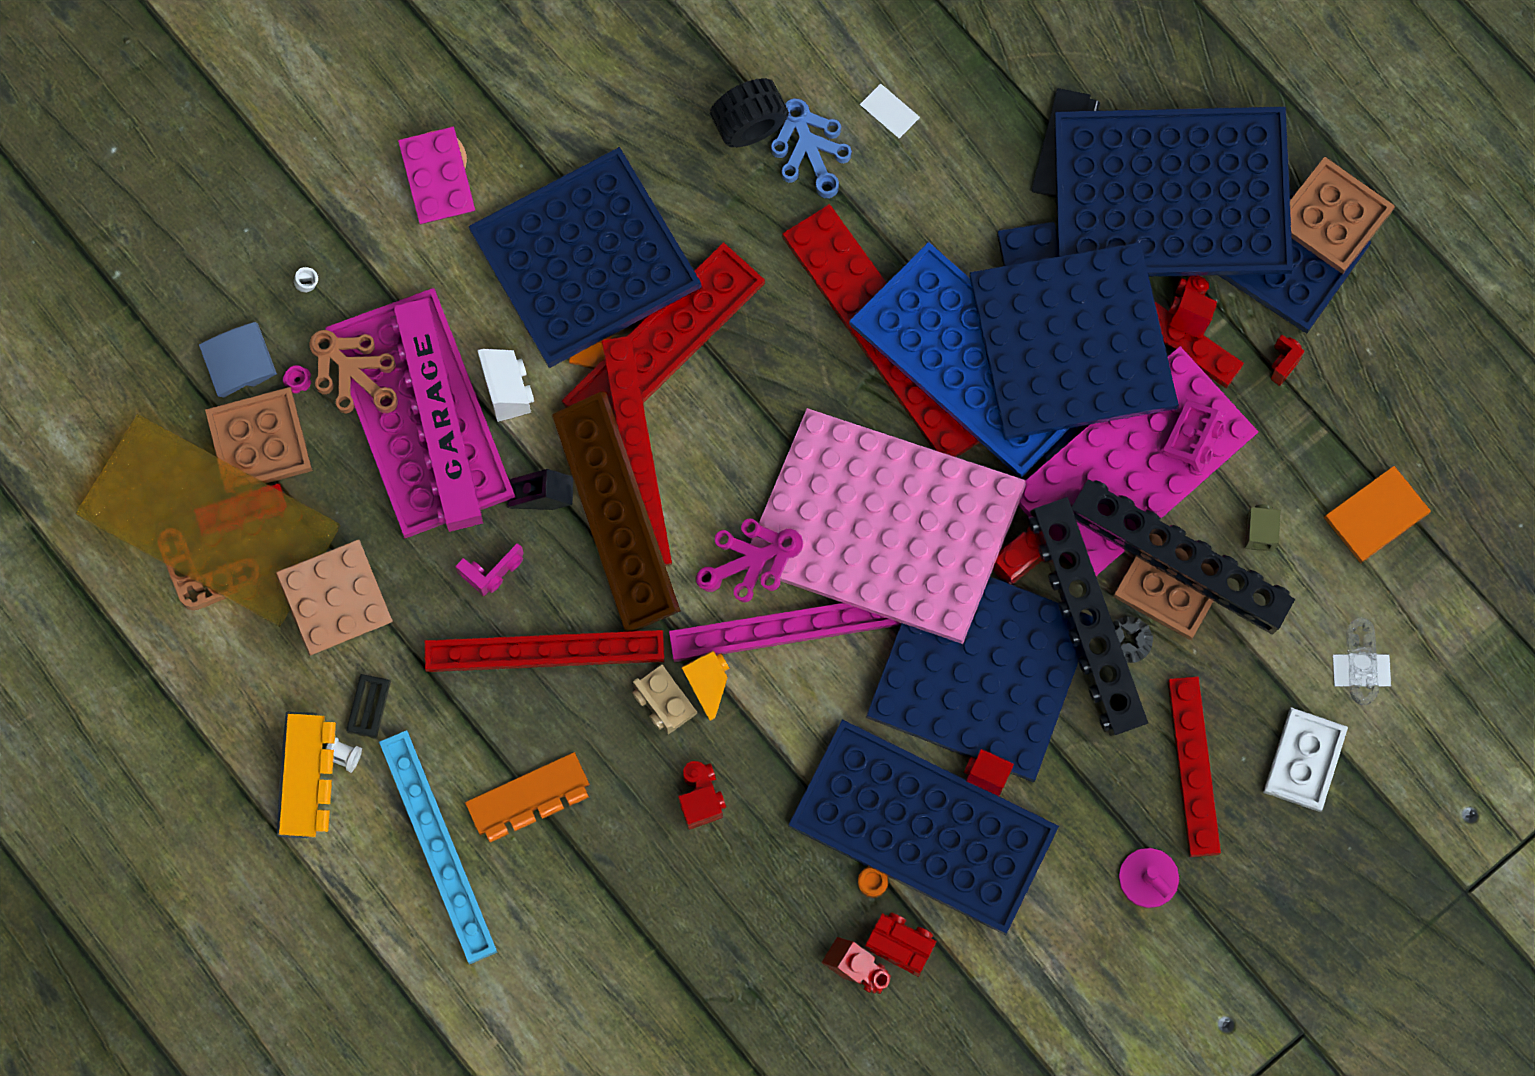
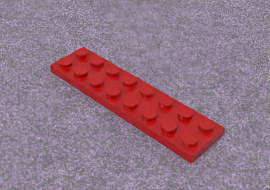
M724 242L694 271L701 282L702 287L649 315L628 335L631 336L643 403L765 284V279ZM605 359L562 400V404L566 408L596 393L605 392L615 417Z

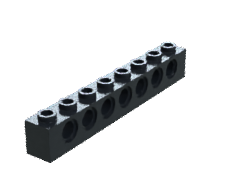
M1089 479L1085 482L1071 506L1076 522L1271 635L1279 630L1295 601V598L1289 595L1290 592L1279 585L1272 586L1265 582L1261 574L1253 570L1246 571L1238 566V562L1230 556H1220L1212 551V547L1201 540L1195 541L1189 538L1182 528L1163 523L1156 513L1137 508L1130 498L1123 495L1118 497L1108 491V486L1097 480L1092 482ZM1098 505H1107L1110 508L1111 515H1102L1098 511ZM1123 520H1133L1136 524V530H1128L1124 526ZM1157 534L1160 536L1162 545H1154L1150 541L1149 535ZM1183 549L1188 555V560H1180L1176 556L1175 550ZM1201 564H1209L1213 568V576L1204 574ZM1227 579H1235L1239 583V591L1230 589ZM1254 593L1261 594L1264 597L1265 606L1255 603L1253 599Z
M1068 497L1032 509L1030 511L1031 517H1028L1029 526L1032 533L1039 536L1041 545L1038 546L1039 554L1042 561L1049 564L1051 573L1048 574L1049 582L1054 591L1058 590L1061 601L1058 602L1059 610L1064 619L1068 618L1071 630H1068L1069 638L1074 647L1078 646L1080 651L1079 666L1083 675L1088 674L1092 686H1089L1088 690L1093 703H1098L1102 714L1098 715L1103 731H1108L1110 736H1115L1149 724ZM1052 525L1061 528L1063 536L1060 541H1055L1049 536V529ZM1062 553L1071 556L1073 564L1070 569H1064L1060 566L1059 557ZM1073 581L1080 583L1083 588L1082 595L1079 598L1072 596L1069 592V586ZM1083 609L1091 612L1093 616V621L1089 626L1083 625L1079 620V614ZM1092 638H1098L1102 642L1103 649L1100 654H1094L1090 650L1089 643ZM1103 666H1108L1113 672L1112 680L1108 683L1102 681L1099 675L1100 669ZM1114 694L1119 695L1123 700V706L1119 711L1113 710L1109 703L1111 696Z

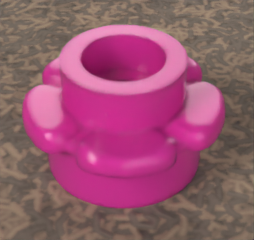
M292 366L285 372L283 384L284 386L291 387L292 393H300L302 390L306 391L311 385V373L307 368ZM300 378V381L295 382V379Z

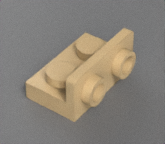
M663 665L641 680L637 678L633 681L635 690L632 694L641 707L645 704L652 712L649 717L658 730L664 728L669 735L697 715L696 709Z

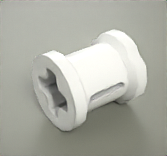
M336 737L335 744L328 743L326 749L334 750L333 762L346 767V771L353 772L360 759L362 748L358 746L355 748L339 742V739Z

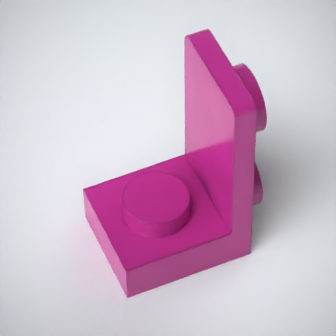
M517 543L486 577L484 576L486 574L485 570L475 561H472L470 564L463 558L455 567L458 575L484 597L489 591L491 593L496 591L503 582L502 577L509 570L511 572L514 571L522 563L524 553L522 547Z

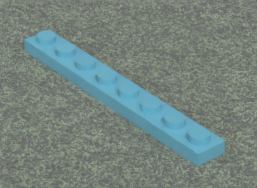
M406 730L380 741V746L468 963L472 964L498 953L408 731Z

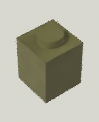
M1259 504L1250 508L1246 520L1245 549L1275 551L1279 544L1281 510L1273 509L1271 505Z

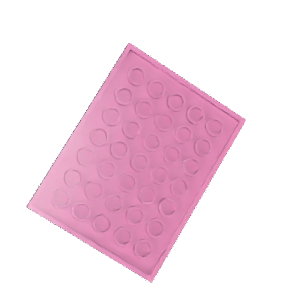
M807 408L759 524L777 533L784 529H793L803 538L802 551L796 557L788 559L780 577L781 582L963 644L1025 489L1026 481ZM755 537L752 538L750 544L758 548H764L772 543ZM786 539L783 546L789 547L792 544V539ZM776 556L766 560L760 573L761 575L771 570Z

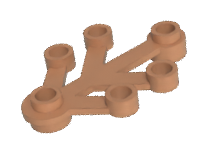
M320 330L313 334L309 346L313 355L318 357V377L315 380L316 389L321 394H329L333 390L334 384L331 377H329L330 359H332L339 366V396L336 398V406L341 413H349L354 408V401L351 397V378L373 397L378 411L390 413L396 409L398 405L396 393L387 387L380 388L360 370L380 369L384 373H390L396 366L394 357L388 353L381 354L380 356L346 357L340 351L358 349L363 354L373 352L375 343L370 335L363 334L359 337L337 338L333 332L328 330ZM368 340L371 342V345L368 348H363L361 343ZM322 342L330 343L327 349H321L319 346ZM385 359L392 361L388 367H383L381 363ZM322 381L330 382L327 388L319 387ZM386 398L392 400L389 406L381 405L382 400ZM343 400L350 401L349 406L345 408L341 407L340 403Z

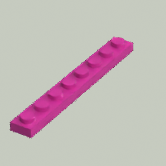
M845 603L672 630L669 631L673 660L674 662L697 659L712 650L716 655L720 653L728 654L901 626L902 623Z

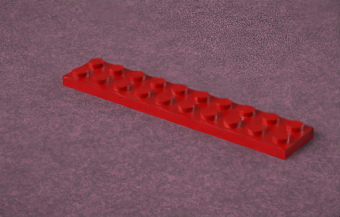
M830 204L782 233L783 240L933 450L958 457L980 443L849 325V321L887 283Z

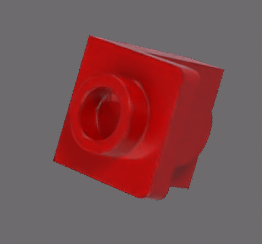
M1284 335L1279 336L1274 346L1282 354H1280L1271 367L1274 369L1271 380L1279 386L1298 365L1305 352L1298 341L1291 337L1286 338Z

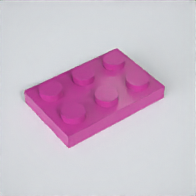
M454 127L398 140L420 225L475 211Z

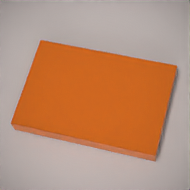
M1393 466L1329 512L1324 519L1356 559L1363 563L1426 517L1431 510L1397 468Z

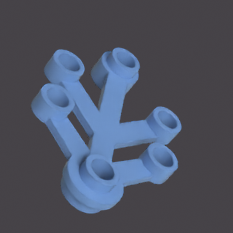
M791 99L785 103L789 116L778 138L772 142L771 152L777 158L785 157L788 153L787 142L796 128L800 138L788 163L782 167L783 180L792 183L798 179V168L806 153L817 177L816 191L818 195L823 198H832L838 192L839 181L834 174L827 172L818 149L834 155L839 163H847L851 159L852 150L847 144H837L810 133L807 125L823 129L826 137L834 139L841 133L839 121L835 119L828 120L809 111V107L804 101ZM798 111L801 113V115L799 117H793L791 116V112ZM829 126H835L837 127V131L830 132L827 128ZM782 145L785 149L779 152L775 150V146ZM845 150L848 152V155L841 157L838 155V152ZM791 169L795 171V174L787 176L785 172ZM828 184L832 187V190L824 191L822 186Z

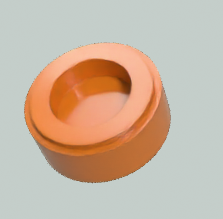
M867 867L861 871L858 877V888L864 896L876 898L886 891L888 886L887 875L872 867Z

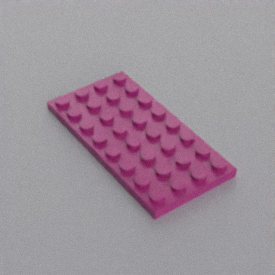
M434 288L325 327L326 330L333 332L337 338L359 337L363 334L370 335L375 343L373 352L363 354L358 349L340 350L346 357L380 356L384 353L391 354L394 357L396 366L390 373H384L380 369H360L380 388L387 387L396 393L398 405L394 411L390 413L378 411L373 397L352 378L351 397L405 539L443 524H440L436 508L442 506L440 496L434 497L430 479L435 478L433 468L427 469L423 452L428 451L427 442L420 441L417 425L422 424L420 414L414 415L410 401L411 397H415L413 387H407L403 372L409 370L407 360L401 361L397 344L402 343L400 333L394 334L390 318L396 316L394 310L396 305L428 298L480 510L515 498L512 486ZM368 340L361 343L363 348H368L371 345V342ZM385 359L382 361L381 365L383 367L390 366L392 361L389 359ZM386 398L382 400L381 405L389 406L392 400Z
M1180 346L1168 356L1179 404L1177 409L1090 424L1026 480V486L1018 505L1029 517H1031L1030 511L1032 509L1068 497L1072 506L1081 488L1089 479L1092 482L1097 480L1108 486V491L1118 497L1123 495L1130 498L1137 508L1143 511H1152L1162 519L1258 433V430ZM1187 400L1219 410L1225 423L1222 437L1216 439L1214 443L1212 458L1207 465H1204L1201 472L1195 471L1192 464L1166 456L1163 452ZM1098 505V511L1102 515H1111L1110 508L1107 505ZM1123 520L1124 526L1128 530H1136V524L1133 520ZM1077 522L1095 575L1097 576L1125 550ZM1052 525L1049 529V535L1055 541L1062 539L1063 533L1060 527ZM1062 553L1067 558V560L1071 564H1073L1071 556L1066 553Z

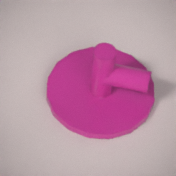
M1153 848L1138 849L1128 855L1121 865L1119 872L1120 888L1126 898L1137 906L1145 908L1160 907L1170 901L1177 891L1179 884L1178 868L1172 858L1161 850Z

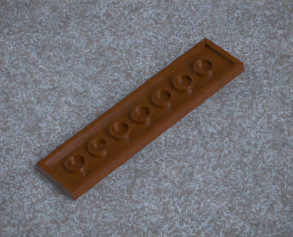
M605 392L596 393L552 414L625 632L637 631L681 612L607 394Z

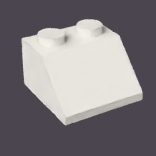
M478 350L497 422L531 413L529 403L534 402L530 385L524 386L522 376L527 374L522 358L516 360L514 350Z

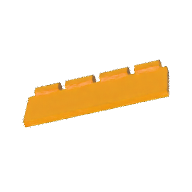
M288 714L279 835L316 837L317 831L328 832L330 810H318V805L330 804L332 780H323L320 777L321 773H333L334 750L323 749V743L335 744L336 723L324 722L325 716Z

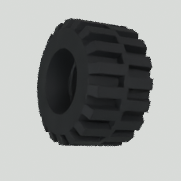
M767 78L750 80L735 86L723 94L710 110V116L725 145L731 148L748 146L765 139L779 129L789 116L788 109L774 82Z

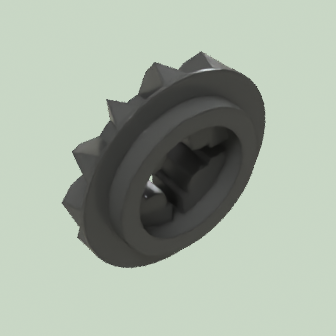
M1126 615L1123 618L1115 619L1113 625L1120 644L1125 637L1123 632H1127L1129 635L1138 632L1134 640L1136 647L1132 646L1131 643L1121 645L1127 663H1135L1144 659L1149 654L1153 643V635L1149 625L1141 621L1139 617L1134 618Z

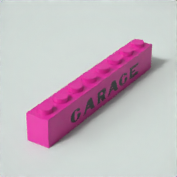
M428 298L394 306L396 316L390 318L394 334L400 333L402 343L397 344L401 361L407 360L409 370L403 372L407 387H413L415 397H411L410 401L414 415L420 414L422 424L417 425L421 442H427L428 451L423 452L427 469L433 468L435 475L434 479H430L434 497L440 496L442 506L436 507L440 524L446 523L449 532L483 524Z

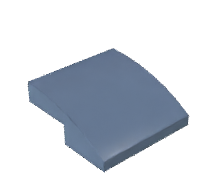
M256 322L232 329L199 344L219 397L224 398L247 385L254 387L277 374L260 327Z

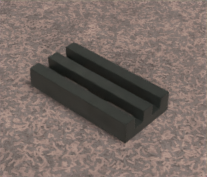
M360 674L346 730L347 733L359 734V736H369L370 738L377 739L391 683L390 680ZM366 682H370L371 686L361 726L356 727ZM379 684L382 687L370 730L367 727Z

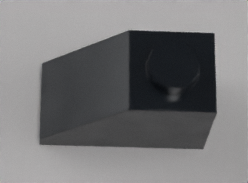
M544 469L509 479L515 498L507 500V508L555 510L572 505L574 493L573 476Z

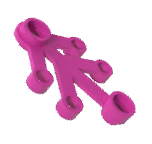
M746 519L741 525L742 532L749 538L759 537L772 543L764 548H758L736 539L726 530L719 531L714 538L718 547L723 550L731 549L745 556L715 569L713 567L700 569L696 576L698 586L706 592H714L721 586L722 579L749 568L743 582L737 584L734 588L736 599L743 603L749 602L753 597V588L766 560L776 556L771 570L765 572L760 580L761 585L769 591L776 590L780 586V577L788 559L796 557L802 551L803 538L796 530L784 529L777 533L760 526L754 519ZM755 524V530L748 533V526ZM723 536L729 537L726 544L720 543ZM786 539H792V544L789 547L783 546ZM711 573L710 581L703 582L704 575ZM769 577H774V583L770 586H767V579ZM743 588H747V595L745 597H740V591Z

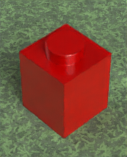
M981 749L977 759L970 758L964 773L969 775L967 782L1000 797L1014 764Z

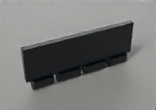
M1057 88L1032 193L1057 198L1055 112L1099 111L1100 102L1090 99V94Z

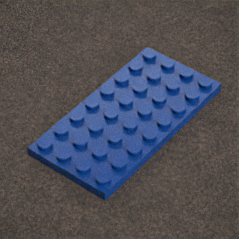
M929 242L849 321V325L1020 479L1068 430L1062 429L1005 440L970 278Z

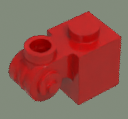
M1190 276L1188 279L1181 277L1175 289V293L1179 297H1174L1168 311L1172 313L1169 326L1199 339L1202 338L1209 326L1218 302L1205 296L1209 289V283L1205 278L1201 276Z
M698 761L687 763L683 770L684 781L689 786H696V788L690 793L678 796L688 829L691 830L722 819V809L726 808V804L721 791L715 793L712 781L716 780V776L711 763L706 765Z
M837 937L821 962L843 979L861 983L864 986V990L868 993L881 994L883 989L890 983L891 975L884 969L885 966L881 963L878 965L873 963L875 957L850 940Z

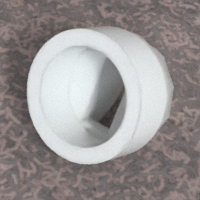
M308 267L300 268L294 276V285L300 292L307 293L312 291L318 283L317 273ZM308 281H311V282H312V283H309V284H301V283L308 282Z

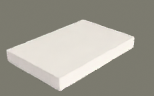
M1290 708L1263 793L1321 812L1348 727Z

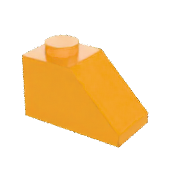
M712 650L681 666L709 721L716 717L728 678L725 671L730 669L722 653L716 655Z

